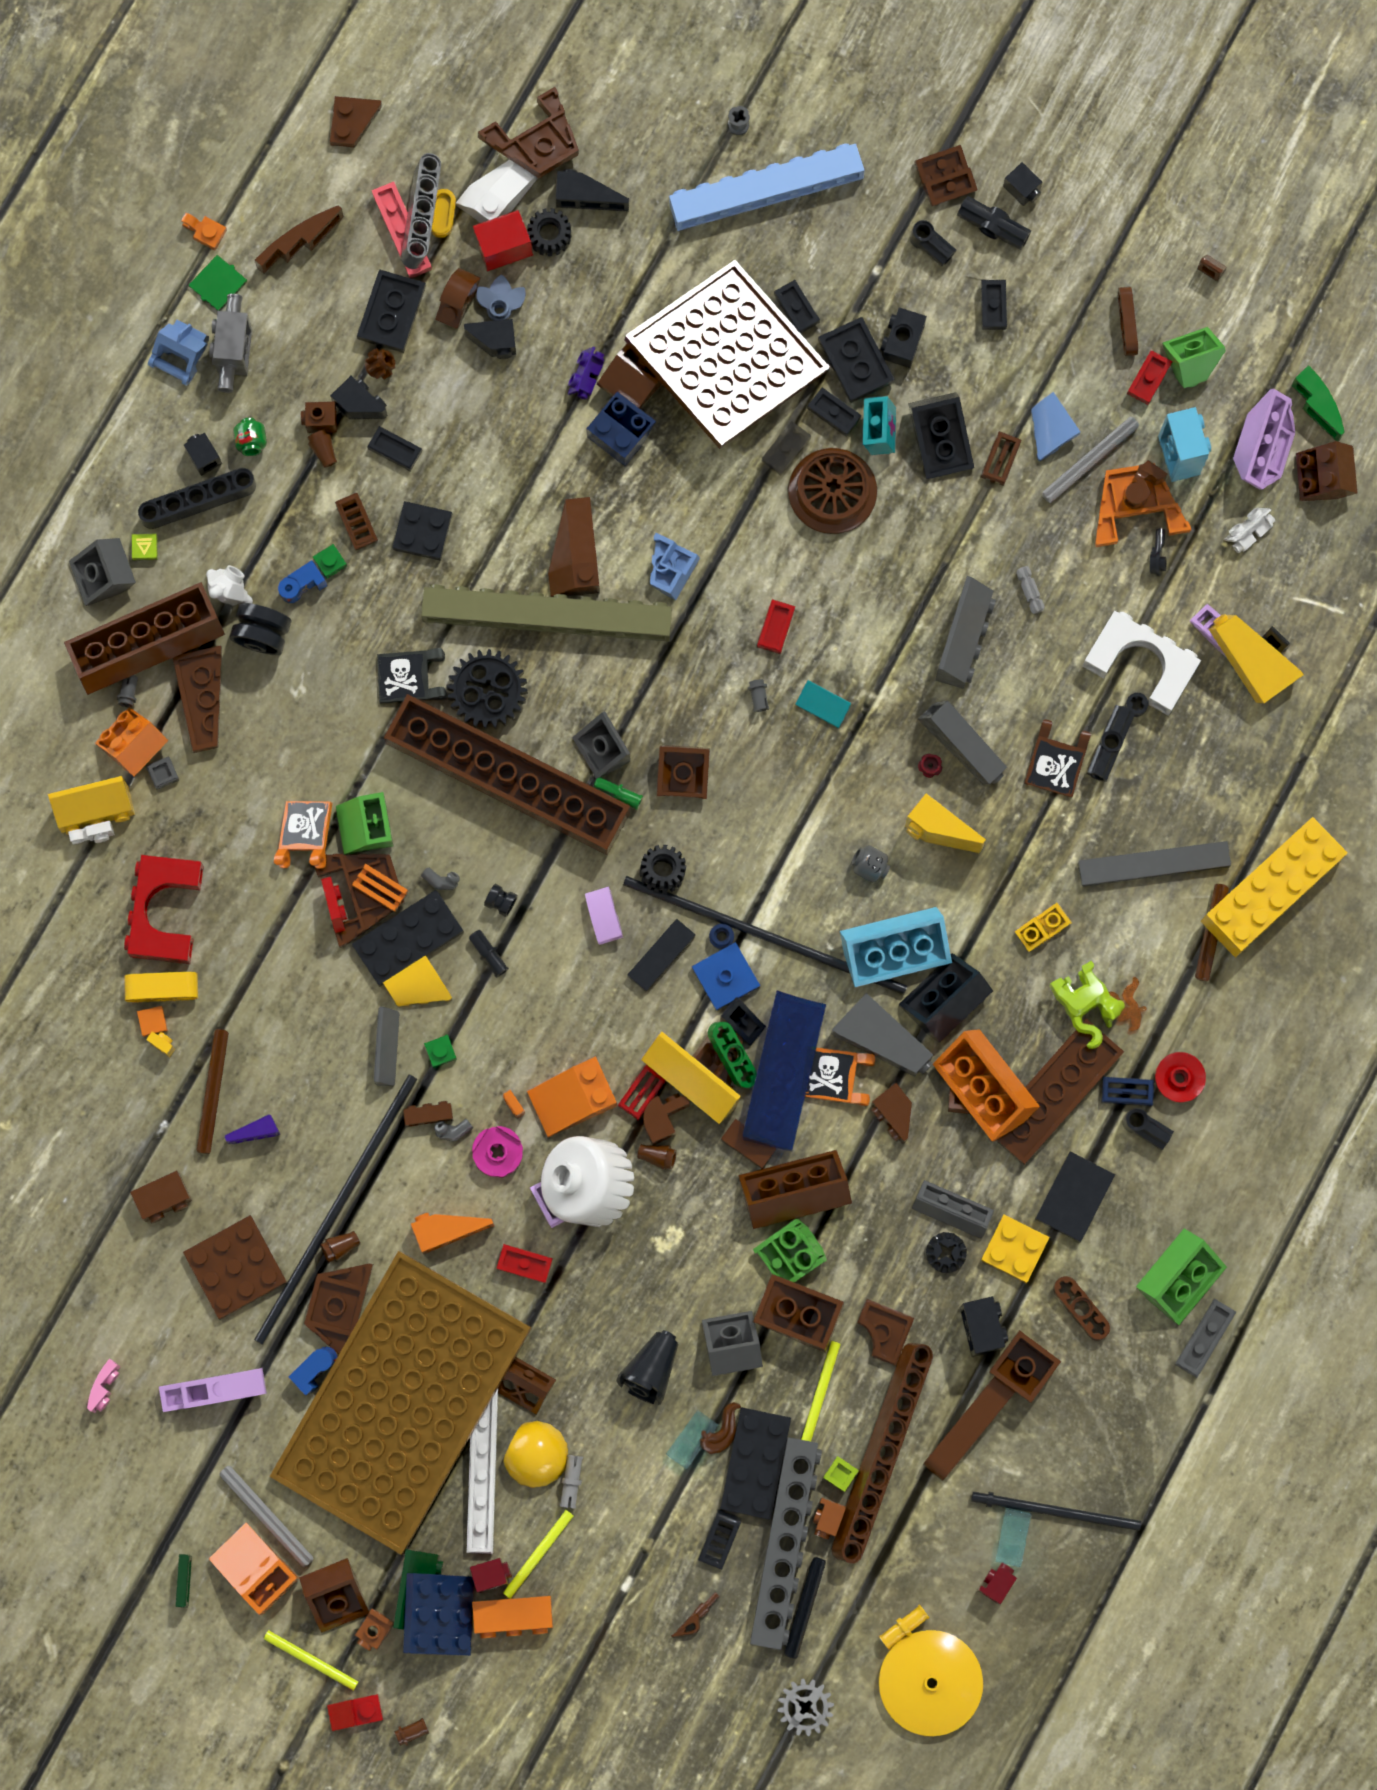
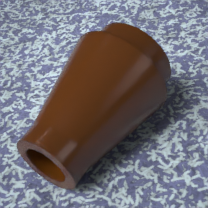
M325 429L307 437L309 447L318 457L324 468L337 463L331 436L327 434Z
M641 1144L637 1158L662 1170H672L676 1161L677 1150L671 1149V1146Z
M355 1231L325 1239V1242L320 1244L325 1258L330 1263L332 1261H339L352 1249L360 1245V1241Z

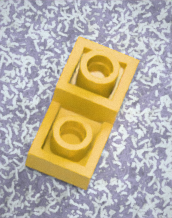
M1055 903L1043 913L1021 926L1015 933L1026 949L1031 952L1068 927L1072 922L1059 903Z

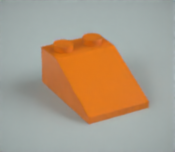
M596 1056L569 1068L527 1091L548 1138L617 1107L615 1097Z

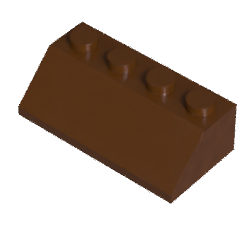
M837 1150L738 1175L753 1229L852 1204L848 1180Z

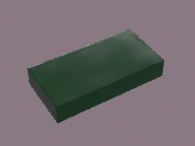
M179 1554L175 1607L188 1608L191 1555Z

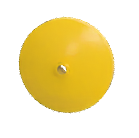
M936 1630L912 1633L909 1637L906 1636L897 1642L889 1650L882 1662L879 1673V1693L882 1703L890 1717L901 1727L912 1733L923 1736H941L951 1733L969 1721L979 1706L983 1692V1676L980 1664L972 1650L963 1641L949 1633ZM930 1678H934L937 1682L933 1688L927 1686V1681Z

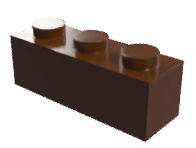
M448 1101L438 1102V1105L427 1103L423 1104V1107L418 1108L415 1105L408 1106L407 1109L403 1110L406 1127L433 1124L440 1121H453L452 1105Z

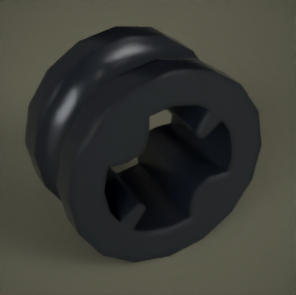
M1133 693L1128 697L1125 707L1135 713L1134 717L1142 716L1148 708V699L1142 693ZM1134 699V702L1137 699L1141 700L1140 706L1143 709L1137 708V710H1134L1131 700Z

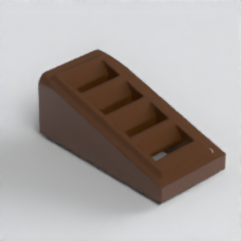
M358 493L335 502L355 551L378 541ZM357 504L356 507H354V508H352V509H349V510H347V511L344 512L343 509H346V508H348V507H351V506ZM361 513V516L348 521V517ZM365 522V526L352 531L351 527ZM367 531L370 535L356 540L355 536Z

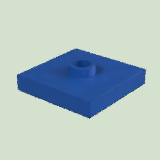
M736 942L692 966L695 975L716 1011L732 1003L736 997L741 998L760 987Z

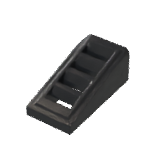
M718 1509L698 1560L722 1570L742 1519ZM722 1520L724 1522L732 1524L733 1528L731 1529L729 1527L719 1524V1521ZM718 1530L730 1536L727 1539L715 1534V1531ZM714 1540L726 1545L725 1549L711 1544V1541ZM708 1550H711L722 1556L719 1559L706 1553Z

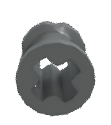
M743 106L733 107L728 114V128L735 135H743L749 129V112Z

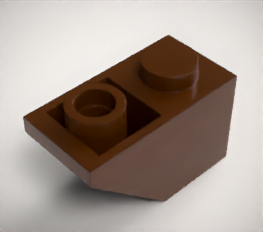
M895 1083L872 1101L873 1109L871 1112L879 1122L883 1120L889 1127L887 1132L895 1142L899 1140L904 1144L908 1139L912 1102L898 1084Z

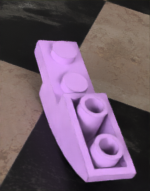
M262 1368L159 1387L163 1412L267 1393Z

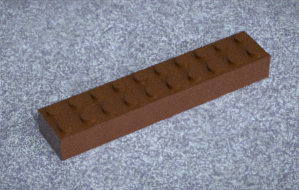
M408 694L384 736L385 743L392 748L607 856L630 814L629 805Z

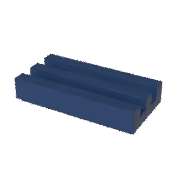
M1102 1078L1101 1103L1153 1106L1154 1080ZM1108 1083L1148 1086V1090L1108 1088ZM1108 1093L1148 1096V1099L1108 1097Z

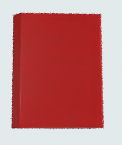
M519 210L472 226L487 272L533 256L531 240Z

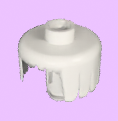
M584 1136L570 1137L560 1142L548 1155L541 1175L542 1195L551 1213L565 1222L595 1227L609 1225L613 1222L612 1219L620 1218L622 1212L619 1210L626 1209L630 1204V1201L623 1197L632 1196L634 1186L626 1183L634 1180V1173L624 1170L632 1169L631 1161L625 1158L627 1157L626 1152L615 1143Z

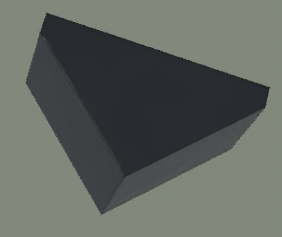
M738 997L732 1001L720 1016V1022L729 1023L743 1041L750 1046L766 1028L759 1018Z

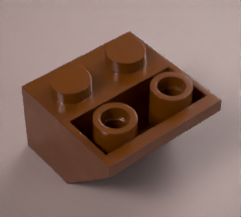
M626 344L615 356L596 385L612 397L616 392H619L640 409L662 383L630 346Z
M1334 441L1296 453L1300 501L1333 500L1358 493L1354 448L1352 445Z

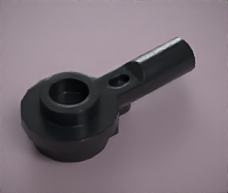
M1162 528L1156 529L1155 547H1152L1150 555V574H1156V576H1161L1162 571H1166L1167 568L1166 556H1162L1166 530Z

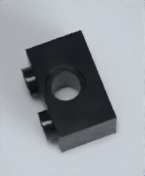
M900 307L896 315H891L888 324L891 332L889 337L884 336L880 348L881 351H884V360L911 368L927 316ZM900 333H904L909 337V339L906 341H900L899 339H897L896 336Z

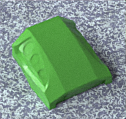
M798 1218L753 1249L755 1254L757 1253L762 1258L773 1275L794 1283L827 1261L822 1246L810 1229Z

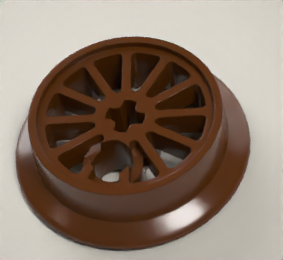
M825 448L807 455L797 464L789 480L788 496L794 513L806 526L822 533L840 534L857 528L870 516L877 500V483L871 468L858 455L844 449ZM828 463L825 471L822 464ZM838 466L842 468L844 473L842 475H834L832 472L830 473V469ZM848 467H849V468H851L853 471L847 475V473H848ZM817 468L824 479L811 473V471ZM855 476H857V478H859L861 481L857 483H845ZM809 478L820 485H804V482ZM831 485H836L835 492H830ZM846 489H861L862 495L858 496ZM807 491H821L810 499H807L805 495ZM843 495L856 501L857 504L851 508ZM824 497V501L820 509H816L811 505L820 498ZM828 501L833 504V514L823 512ZM837 501L841 502L846 512L837 513Z

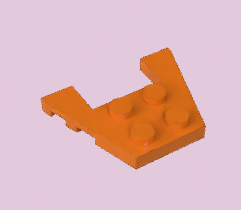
M1139 465L1106 470L1095 547L1118 544L1114 521L1117 518L1163 511L1168 536L1189 533L1191 526L1185 520L1181 508L1172 497L1165 481L1159 485H1153L1150 481H1145L1151 492L1149 498L1142 507L1131 509L1124 503V494L1127 487L1132 484Z

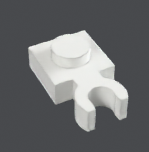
M110 821L68 832L72 844L82 843L87 840H94L95 843L105 842L110 839L109 836L115 835Z

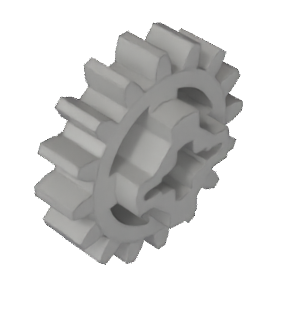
M801 1679L800 1686H797L795 1682H791L792 1690L789 1691L784 1688L783 1692L786 1694V1697L778 1699V1701L784 1703L783 1707L777 1709L778 1712H784L785 1715L780 1721L789 1722L788 1730H791L793 1727L797 1728L796 1735H800L802 1730H805L806 1735L810 1736L811 1729L820 1733L819 1725L822 1724L827 1727L829 1724L825 1718L833 1717V1714L828 1712V1708L833 1707L834 1703L827 1702V1698L831 1694H823L824 1685L822 1684L816 1688L815 1680L813 1679L809 1685H806L804 1679ZM799 1690H812L809 1696L800 1697L796 1694ZM819 1698H821L823 1703L822 1714L817 1711L816 1702ZM796 1699L804 1703L809 1700L812 1703L810 1708L816 1715L814 1716L807 1712L801 1714V1707ZM789 1700L795 1705V1713L792 1717H790L788 1712ZM804 1718H812L815 1721L811 1725L799 1724Z

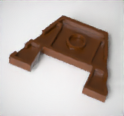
M555 87L537 97L538 105L547 114L548 118L515 138L510 139L496 121L478 131V138L537 178L543 177L579 154L577 143L570 124L567 122L565 110L560 103L559 94Z
M326 854L325 868H315L318 877L343 870L354 903L357 918L344 921L345 931L335 933L339 948L346 946L393 912L352 886L365 864L399 884L390 854ZM370 873L366 874L367 877L399 896L401 894ZM365 881L361 882V885L394 905V899ZM403 899V901L401 902V904H400L399 907H401L402 905L405 904L404 899Z

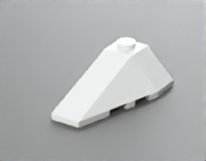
M509 159L472 183L458 199L456 206L480 223L511 213L538 178Z

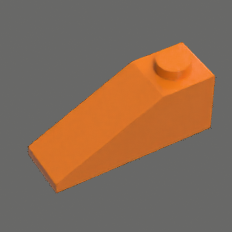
M429 1213L415 1217V1222L411 1223L423 1255L494 1227L492 1219L439 1214L430 1216Z

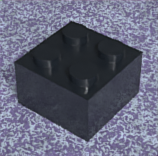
M991 1296L963 1303L959 1307L971 1357L1002 1351L1006 1347L1008 1335L1005 1326H1000L999 1318L1002 1316L999 1301L994 1302V1298Z

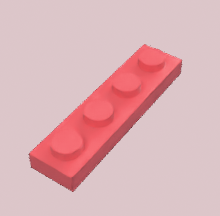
M393 181L372 190V195L401 258L408 212ZM411 251L413 255L418 256L417 253ZM427 255L421 266L416 269H410L404 265L409 278H414L432 270Z

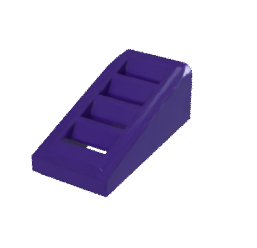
M266 1115L225 1135V1139L228 1144H237L275 1137L281 1134L273 1117Z

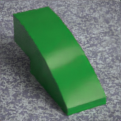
M1308 365L1294 379L1291 386L1307 400L1302 409L1335 441L1339 442L1345 431L1336 402L1319 375Z

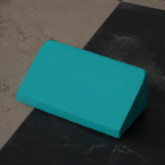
M807 680L795 704L837 728L840 727L851 708L850 702Z

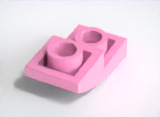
M110 1358L99 1372L90 1392L87 1409L93 1413L97 1410L101 1412L110 1402L108 1397L111 1392L104 1386L106 1384L111 1385L120 1374L117 1372L120 1366Z

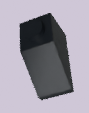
M513 319L464 324L465 337L491 357L508 359L512 355H516Z

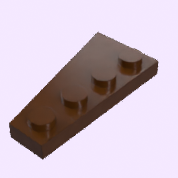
M222 646L173 657L194 753L215 749L219 745Z

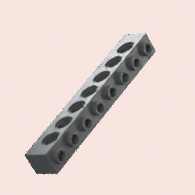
M787 1438L751 1634V1645L781 1650L782 1645L787 1646L790 1630H786L785 1625L787 1619L792 1620L794 1604L790 1603L791 1593L796 1594L799 1578H795L794 1575L796 1567L801 1568L804 1552H799L800 1542H806L808 1527L804 1526L805 1516L811 1515L813 1501L808 1500L810 1490L815 1491L818 1475H813L815 1464L820 1465L822 1450L817 1449L818 1443ZM804 1460L808 1465L807 1472L804 1474L796 1473L793 1469L794 1462ZM793 1485H798L803 1489V1497L799 1500H794L789 1496V1488ZM794 1511L798 1514L799 1521L796 1525L790 1526L785 1523L784 1515L786 1512ZM785 1536L792 1538L794 1541L793 1549L788 1552L783 1551L779 1546L780 1539ZM784 1562L789 1566V1574L786 1577L776 1575L774 1569L777 1563ZM780 1588L784 1591L785 1598L781 1603H774L770 1599L772 1589ZM769 1614H776L779 1617L780 1625L778 1628L769 1629L766 1626L765 1619Z

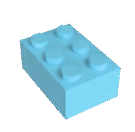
M1196 407L1167 414L1158 435L1171 482L1200 475L1208 459L1209 452H1211L1210 440L1208 437H1204L1202 430L1205 428L1202 415L1197 413Z

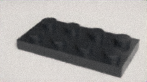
M434 890L352 943V946L378 986L381 987L384 985L383 982L422 957H427L464 933V930L438 891Z
M741 1407L720 1506L721 1510L771 1520L791 1422L790 1417Z

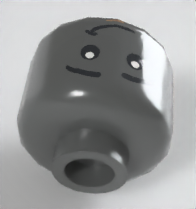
M870 845L864 848L860 847L851 861L854 873L872 883L876 882L879 878L884 879L890 870V866L887 864L888 855Z

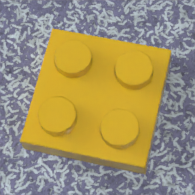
M1003 1215L981 1261L1027 1284L1050 1237Z

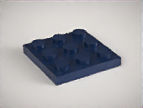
M407 1573L403 1653L471 1656L472 1602L474 1593V1580L472 1576Z

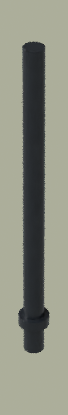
M972 1492L971 1502L986 1504V1507L990 1508L993 1505L1140 1531L1141 1528L1140 1520L996 1496L994 1492H988V1494Z

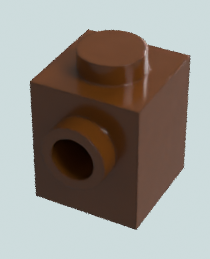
M335 401L305 402V410L301 411V425L306 426L307 433H315L323 429L327 433L337 432V408Z

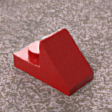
M379 1694L327 1705L332 1731L383 1720Z

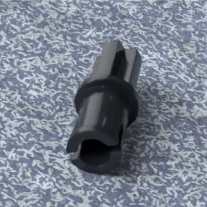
M477 930L470 935L469 939L481 955V961L484 960L496 978L509 970L496 952L498 950L497 947L491 945L481 930Z

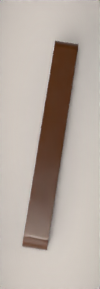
M908 1343L902 1349L832 1545V1554L837 1560L853 1564L861 1560L933 1359V1352L927 1345ZM916 1350H919L920 1356L919 1359L916 1361L915 1352ZM910 1373L911 1382L907 1385L906 1377ZM901 1398L903 1403L901 1408L898 1409L897 1402ZM893 1422L894 1429L892 1433H889V1425ZM884 1446V1448H885V1454H884V1456L881 1458V1457H880V1450H881V1448ZM875 1471L877 1476L872 1483L871 1475ZM867 1496L868 1502L866 1506L863 1507V1498ZM858 1520L859 1528L854 1531V1523ZM850 1545V1552L845 1556V1548Z

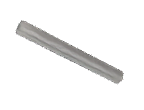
M1129 417L1046 488L1042 493L1044 499L1052 503L1137 430L1139 423L1133 417Z
M226 1466L220 1472V1477L302 1567H307L313 1561V1556L231 1466Z

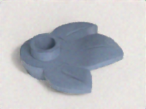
M503 275L498 276L493 281L490 289L487 287H478L477 300L482 307L487 309L488 316L493 321L508 319L513 310L522 306L526 296L524 287L511 289L509 282ZM496 308H503V313L497 314L495 312Z

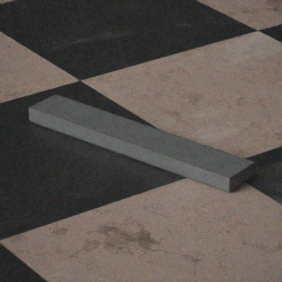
M1223 841L1079 860L1078 866L1083 887L1231 867L1228 842Z

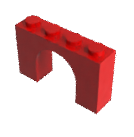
M141 855L140 862L137 861L135 865V876L138 877L137 886H133L131 900L135 901L134 910L129 911L128 925L131 926L130 935H126L124 950H128L127 954L130 958L191 964L194 943L192 936L156 930L149 923L147 910L151 899L164 889L181 888L201 891L204 865L201 861Z

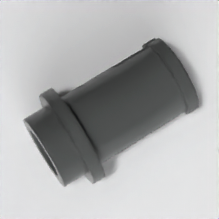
M132 675L130 678L122 680L120 695H117L120 706L133 707V703H136L137 676Z
M763 679L750 681L748 691H751L753 711L762 712L769 710L765 690L767 684H764Z

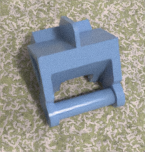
M176 320L174 325L169 323L157 334L148 366L163 370L182 381V384L187 386L197 372L196 364L208 345L209 336L192 328L191 324L187 325L179 320ZM163 353L167 355L173 353L182 358L187 364L186 372L160 357Z

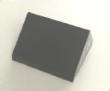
M605 711L572 737L596 779L598 777L602 778L630 762V753Z

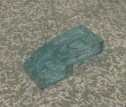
M697 1410L666 1455L687 1469L702 1449L699 1440L702 1438L701 1431L704 1430L707 1434L709 1432L713 1433L718 1424Z
M1010 1508L1005 1509L995 1562L1021 1567L1031 1513Z

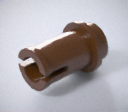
M423 1718L403 1728L398 1726L399 1729L394 1731L400 1746L404 1744L408 1746V1742L430 1734Z

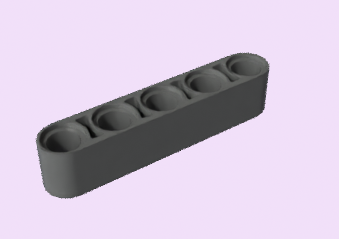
M426 153L420 158L413 176L401 254L402 263L410 269H416L421 266L429 249L441 170V161L433 153ZM411 251L417 253L418 256L413 255Z

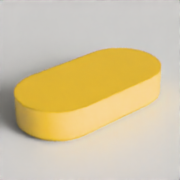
M448 189L437 190L431 234L438 238L448 236L453 229L456 198L453 192Z

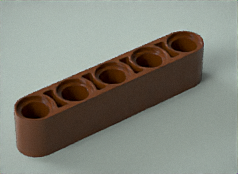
M994 1376L923 1465L943 1481L1010 1400L1015 1391Z

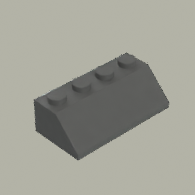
M970 576L966 577L935 681L964 689L966 682L971 683L975 671L974 668H971V663L973 659L978 660L982 648L981 645H978L979 637H985L989 625L988 622H985L986 614H992L996 602L995 599H992L994 591Z

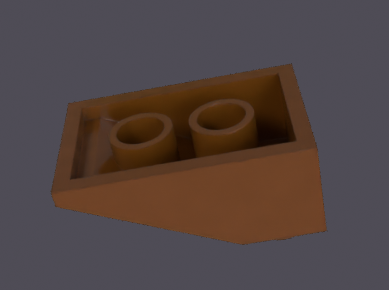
M772 1274L753 1322L826 1353L843 1310L844 1302Z

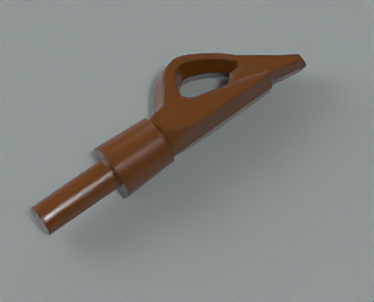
M715 1592L704 1604L701 1602L694 1610V1613L671 1637L696 1634L700 1630V1619L710 1611L708 1608L720 1596ZM695 1625L694 1630L685 1632L687 1626Z

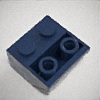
M616 392L586 428L587 438L622 465L626 466L640 450L656 421L619 392Z

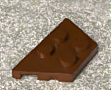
M368 1263L317 1274L304 1325L338 1354H340L360 1318L374 1264Z

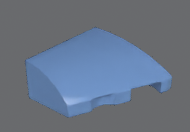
M1054 392L1042 399L1031 409L1032 421L1034 422V437L1037 446V459L1039 462L1058 451L1059 447L1080 435V430Z
M655 533V553L652 555L653 571L650 577V584L663 594L676 600L700 557L678 546L675 541Z

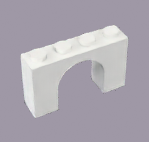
M1114 611L1086 657L1083 667L1104 679L1115 659L1123 650L1139 646L1153 651L1162 664V678L1149 698L1148 705L1169 716L1201 660L1197 658V654L1189 649L1182 650L1175 646L1176 643L1172 639L1165 636L1161 638L1154 634L1155 631L1151 627L1132 621L1133 618L1127 613Z

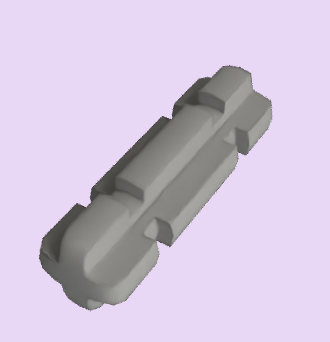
M1028 566L1021 567L1017 570L1016 574L1019 581H1022L1021 587L1027 602H1030V610L1033 614L1040 613L1045 609L1042 599H1039L1040 593L1034 578H1031V570Z

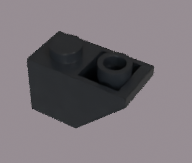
M352 375L330 395L331 400L335 401L336 407L348 419H385L388 416L385 408L387 406L386 403L378 395L375 397L368 392L369 387L360 378L356 380Z

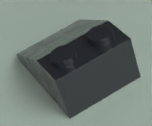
M954 392L908 403L926 479L973 469L974 463L959 395Z

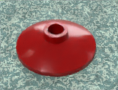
M1175 1052L1167 1055L1160 1061L1155 1072V1081L1158 1090L1164 1097L1173 1102L1184 1103L1195 1099L1203 1091L1206 1083V1072L1202 1063L1195 1056L1185 1052ZM1175 1075H1182L1184 1081L1182 1083L1176 1082Z

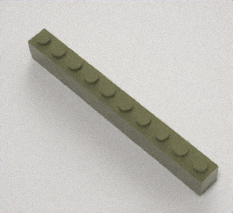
M434 584L430 585V587H424L421 617L422 621L427 623L670 642L672 607L662 602L644 605L643 602L637 600L619 603L618 600L612 598L594 601L592 597L580 596L578 599H568L567 595L556 594L554 597H544V594L531 592L529 595H519V592L512 590L504 591V593H494V590L482 588L480 591H470L469 588L462 586L455 587V589H445L443 585Z

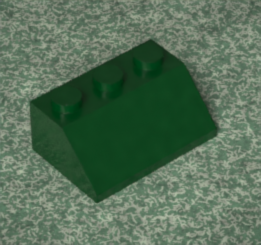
M406 1549L393 1628L404 1630L407 1573L442 1575L444 1561L439 1560L440 1555Z

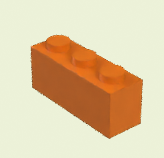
M551 1596L472 1602L474 1634L480 1633V1638L496 1637V1632L506 1631V1636L522 1635V1630L531 1629L532 1635L547 1634L548 1628H553Z

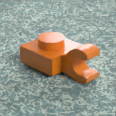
M185 213L181 220L183 227L195 232L193 236L195 241L213 250H216L227 231L225 226L206 216L200 222L191 214Z

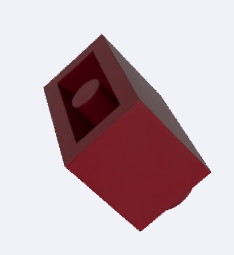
M501 1558L470 1567L477 1593L508 1585V1578H512L508 1562L503 1563Z

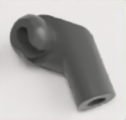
M430 867L426 868L421 874V877L437 890H453L460 881L459 875L455 872L448 873L447 877H440Z

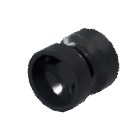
M495 883L486 897L484 906L489 909H498L499 914L507 917L518 895L513 892H505L500 885Z

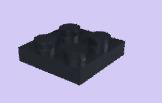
M404 501L392 547L393 550L441 561L453 515L452 512Z

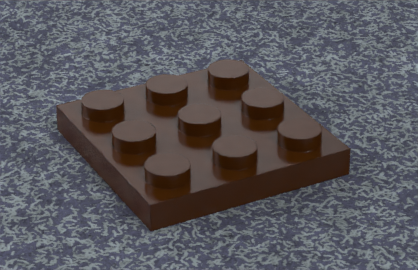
M251 1215L183 1252L219 1320L287 1283Z

